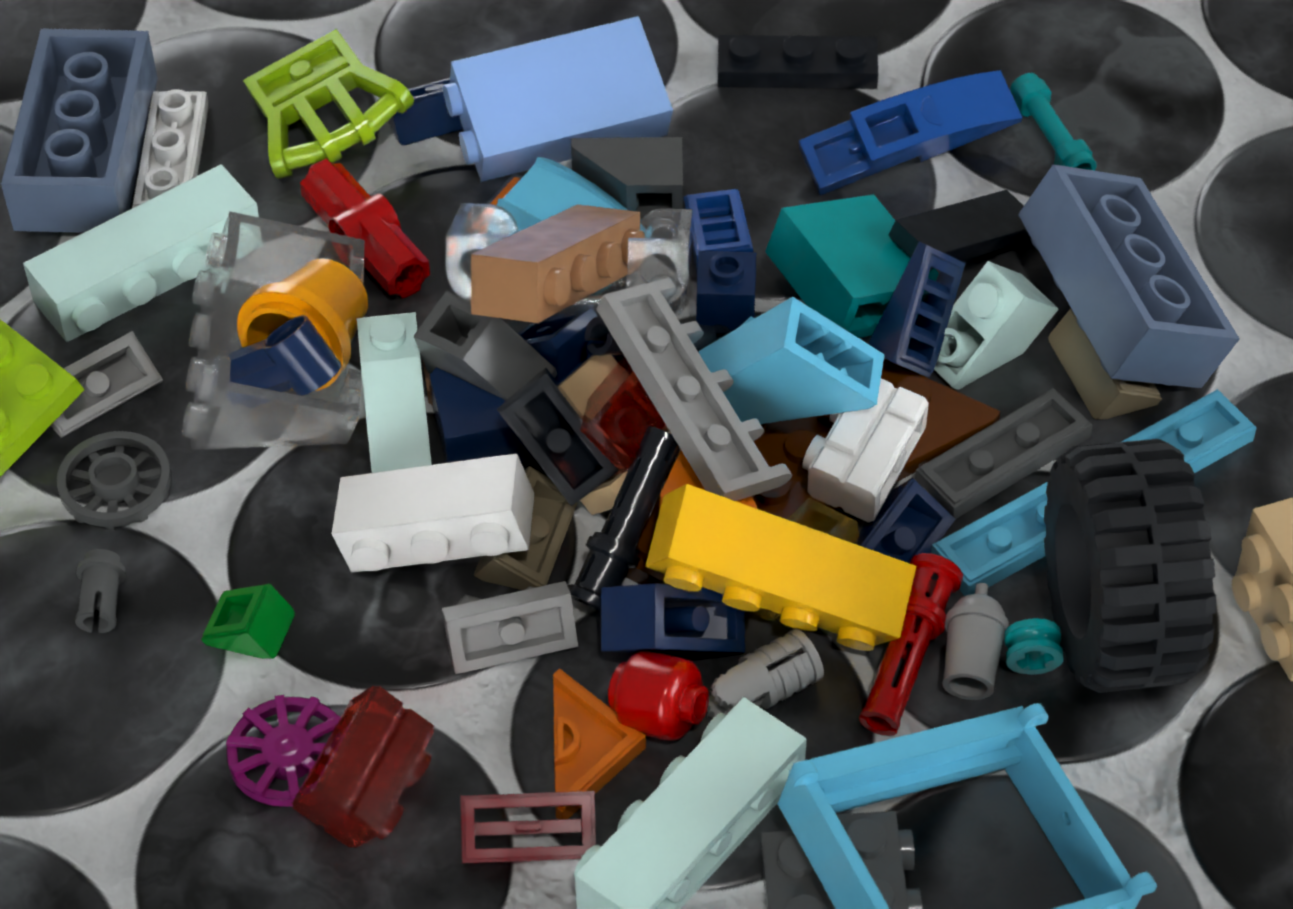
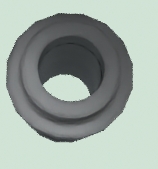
M105 549L91 550L84 555L83 560L76 567V576L81 581L75 623L81 630L92 633L94 611L100 610L98 633H106L115 629L117 624L119 584L124 582L126 578V568L121 563V557L117 553Z

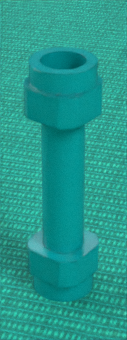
M1026 73L1015 79L1010 87V92L1022 116L1033 117L1055 150L1054 165L1095 171L1097 164L1092 157V151L1083 139H1073L1050 104L1052 92L1045 81L1040 79L1035 73Z

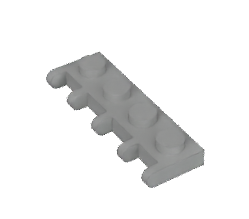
M665 278L604 294L596 308L597 312L705 490L737 501L778 488L791 479L792 474L786 464L782 463L769 467L753 442L764 433V429L758 419L741 422L723 392L729 389L734 382L729 372L723 369L711 373L695 348L694 343L700 340L704 334L701 327L696 321L681 324L667 301L677 292L671 279Z

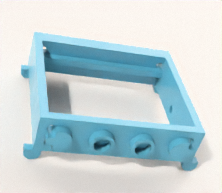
M1039 703L1032 704L1025 709L1020 706L793 763L778 802L779 808L835 909H890L836 813L1003 769L1006 770L1085 898L1084 900L1053 909H1135L1142 896L1153 893L1157 888V884L1149 872L1140 873L1133 878L1130 877L1035 726L1046 724L1048 720V714Z

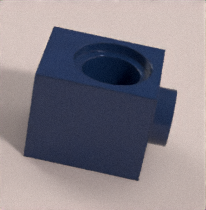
M699 251L696 292V322L698 324H721L727 326L732 332L740 327L750 316L755 318L757 252Z

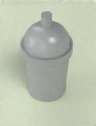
M985 583L976 584L975 594L961 597L946 614L945 629L947 631V643L942 685L948 693L962 699L980 700L988 698L993 694L1004 634L1009 626V621L1005 617V612L999 602L988 596L989 586Z

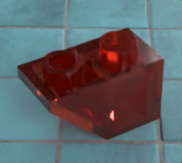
M625 357L619 361L588 398L580 431L621 473L627 472L633 463L647 426L662 430L666 425Z

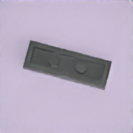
M1053 388L917 468L915 480L957 519L1055 460L1069 448L1078 446L1090 439L1093 424Z

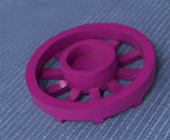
M284 694L274 696L275 699L264 702L253 709L248 707L245 710L243 717L234 726L226 741L227 762L233 781L248 797L271 806H297L323 796L338 783L349 762V739L339 715L326 705L320 703L318 698L311 696L309 699L303 697H284ZM287 712H301L295 724H289ZM277 714L279 726L273 728L264 719ZM313 715L324 721L308 731L305 729ZM252 727H256L265 737L263 739L247 737L246 734ZM331 731L335 732L338 739V744L313 743L318 737ZM239 748L257 749L262 752L238 762ZM316 754L336 756L333 765L328 771L315 761ZM264 764L266 770L257 784L246 777L245 772ZM309 771L319 779L299 789L298 778L304 776ZM275 777L281 780H288L289 790L278 791L268 789Z

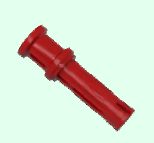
M933 553L917 554L910 559L909 563L917 567L899 639L889 641L868 700L859 716L860 723L866 729L879 735L892 736L898 732L901 717L917 680L930 640L935 639L944 632L945 609L950 595L960 589L963 581V574L954 562ZM933 574L938 575L937 581L931 579ZM906 644H911L909 648L905 647ZM903 658L905 661L894 688L891 686L900 659Z

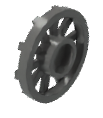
M127 431L102 433L84 440L65 456L57 473V488L61 502L65 509L74 517L75 521L81 524L87 523L105 527L106 530H115L116 526H123L136 521L142 523L147 520L149 514L155 511L163 501L166 502L168 500L172 482L169 459L162 447L149 437ZM116 446L115 452L99 456L96 452L100 449ZM126 446L142 450L134 460L125 454ZM85 457H88L92 462L88 472L75 469ZM151 457L160 465L158 468L138 471ZM160 478L156 488L140 484V482ZM70 479L90 483L82 488L68 490ZM136 493L148 498L138 504L133 495ZM93 494L95 495L85 507L75 501ZM124 501L129 509L118 511V503ZM103 502L108 503L107 512L96 511Z

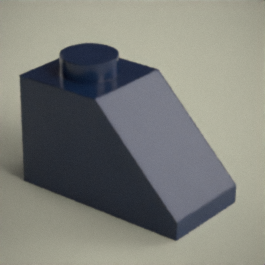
M668 584L601 587V651L638 653L641 650H647L657 653H745V611L724 604L722 602L723 594L703 587L701 591L682 590Z

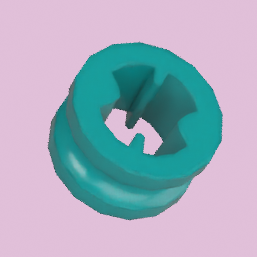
M1039 618L1024 619L1011 624L1005 630V646L1009 648L1006 652V662L1012 671L1028 675L1043 674L1058 668L1064 661L1063 650L1059 645L1061 631L1055 622Z

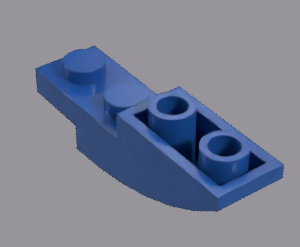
M1001 70L978 73L907 91L850 112V120L799 140V149L821 196L915 157H919L921 162L1020 123L1022 122V116Z

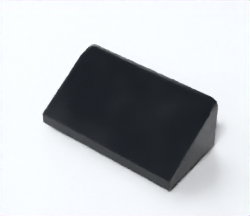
M547 368L536 374L497 408L500 415L571 506L620 470L617 459Z

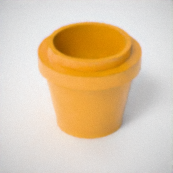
M330 259L309 261L282 281L261 286L244 302L237 317V332L242 348L265 340L285 322L297 316L306 315L341 362V368L338 373L315 391L325 389L335 382L349 363L351 342L358 329L357 318H363L368 309L367 292L357 275L343 264Z

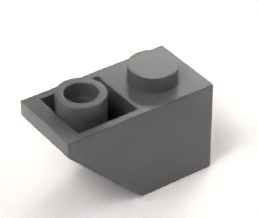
M682 137L571 138L572 170L604 190L627 210L640 212V222L642 224H683Z
M448 291L444 293L414 334V339L429 374L437 367L504 400L509 399L544 368H547L554 378L557 376L556 368L501 318L471 314V302Z

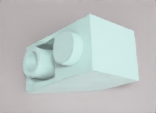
M988 261L953 305L934 370L952 388L959 390L1022 355L1059 309L1024 275Z

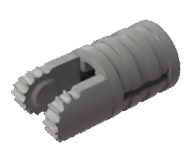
M793 629L783 637L774 639L768 645L757 648L753 653L742 656L739 659L738 665L727 670L725 674H720L719 678H715L711 686L713 690L709 692L707 717L710 716L713 719L719 713L727 715L743 697L758 707L768 709L776 705L778 701L791 697L793 693L804 690L809 684H815L822 680L824 677L823 664L811 640L801 630Z

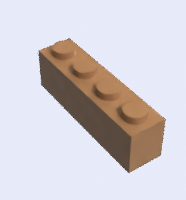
M577 204L472 253L471 314L539 323L636 271L643 260L646 248L645 234L640 230V212Z

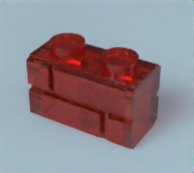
M371 686L349 701L293 800V809L314 824L324 826L327 833L347 847L357 848L375 837L384 839L394 829L403 814L404 807L397 802L406 785L408 787L414 785L424 774L431 762L432 755L425 749L435 732L434 725L414 710L405 709L403 702L382 687Z

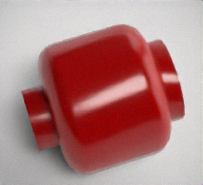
M641 650L631 656L627 662L619 664L615 669L609 684L608 701L610 708L615 711L616 718L620 724L636 729L646 736L677 741L686 735L694 724L697 725L704 719L709 705V692L707 687L703 686L701 672L694 662L662 653Z

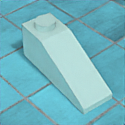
M416 312L357 318L371 472L376 473L432 465L421 355L414 339V334L418 330Z

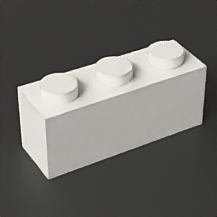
M517 453L340 477L331 534L352 573L529 550L534 491Z

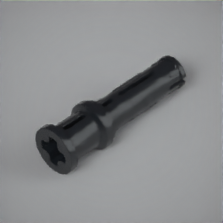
M647 426L633 463L630 465L601 532H594L593 536H589L586 542V546L590 551L575 584L567 585L571 593V599L601 612V587L622 586L629 568H637L640 561L638 557L640 551L636 547L667 480L666 478L673 462H675L680 451V447L672 434L652 426Z

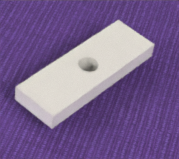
M174 89L167 92L152 93L132 208L198 176L209 107L206 92H185Z

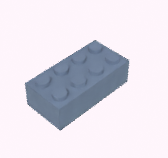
M40 30L1 182L14 231L84 233L130 210L143 150L152 93L155 92L158 80L148 31Z
M1053 164L1018 216L1028 231L1033 246L1040 252L1053 275L1054 283L1062 291L1074 312L1079 327L1086 333L1098 354L1103 369L1109 374L1111 379L1202 388L1240 338L1143 180L1138 177Z

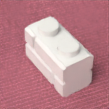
M881 379L877 405L865 410L830 414L829 420L834 423L826 438L819 435L813 438L802 464L803 469L808 470L807 492L810 496L835 508L840 506L844 512L864 521L874 522L926 428L929 406L926 398L902 387L894 388L892 383Z

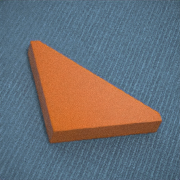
M559 668L553 674L555 792L594 791L595 795L646 749V735L636 729L620 724L614 710ZM581 806L555 807L556 819H569Z

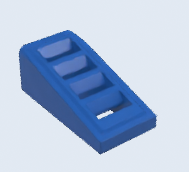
M730 189L683 196L696 274L698 273L699 251L753 252V245L739 190Z

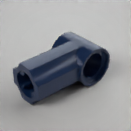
M300 315L279 326L265 340L231 352L221 363L224 371L222 385L233 400L244 399L249 403L289 389H293L296 395L303 396L317 390L331 380L341 368V362L306 315Z

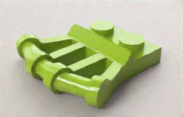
M337 29L243 80L250 95L268 121V157L272 171L277 179L291 176L293 169L315 164L324 159H328L331 163L338 161L342 158L340 152L359 142L365 146L376 139L374 134L397 112L405 113L414 104L411 92L402 83L363 65ZM357 87L379 97L364 114L348 93ZM334 101L349 123L329 133L315 111ZM301 119L315 141L288 148V125Z

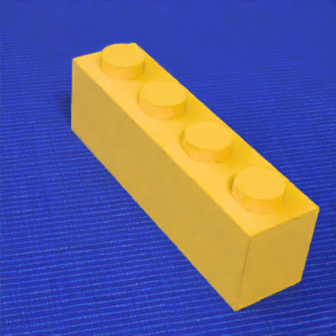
M685 484L664 495L645 565L646 568L665 574L664 582L675 588L687 591H701L703 587L723 594L722 602L730 607L753 612L759 611L761 607L781 614L779 621L788 627L803 631H816L817 627L838 634L836 641L839 644L862 651H872L875 645L900 638L917 567L689 484Z

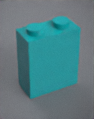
M874 194L781 208L765 250L766 254L807 306L858 338L873 335L911 259L888 236L895 219ZM936 269L930 270L928 278L936 281L939 275ZM924 290L922 302L926 301L930 292Z

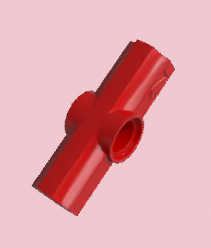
M324 159L310 166L309 173L300 182L302 197L327 224L332 241L342 257L350 263L359 260L389 295L397 294L402 298H406L419 291L423 281L431 274L429 260L403 233L397 214L389 201L379 193L370 196L341 163L334 164L329 162L328 159Z

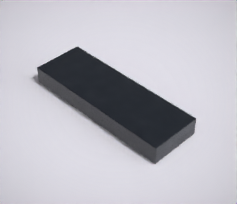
M1007 190L897 219L888 235L910 257H912L920 241L960 261L1031 240L1028 231L1018 216L1024 205Z

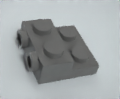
M896 811L836 814L890 909H922L919 888L906 889L904 871L914 870V842L911 829L898 830ZM793 831L761 832L760 847L766 908L835 909Z

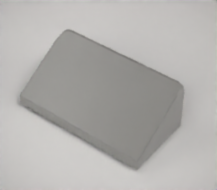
M133 331L63 368L74 376L85 390L50 426L60 438H63L163 381Z

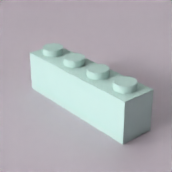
M220 164L24 262L23 265L33 302L67 343L262 243L263 238L257 203L224 166Z
M745 697L727 715L724 713L717 714L707 725L701 737V742L686 758L678 756L669 764L661 777L659 787L644 802L637 800L627 808L619 821L617 831L602 847L594 845L582 856L574 872L576 908L681 909L779 802L793 763L805 761L806 738Z

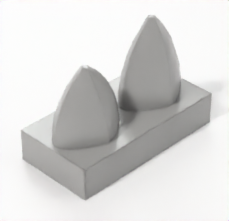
M566 581L540 587L529 586L522 591L486 599L464 595L456 605L442 608L450 660L455 674L578 647L571 593Z

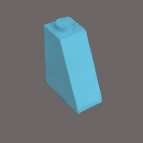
M794 297L787 299L698 352L711 373L723 369L729 372L734 382L723 393L741 422L758 419L760 424L865 410L877 405L884 354Z

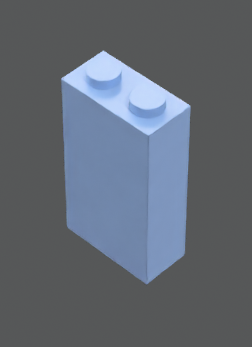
M639 16L452 61L450 83L443 85L447 110L451 117L459 115L464 132L459 133V142L464 160L467 165L475 163L481 182L530 170L535 164L537 157L551 159L557 163L570 160L571 138L665 136L668 133L673 108Z

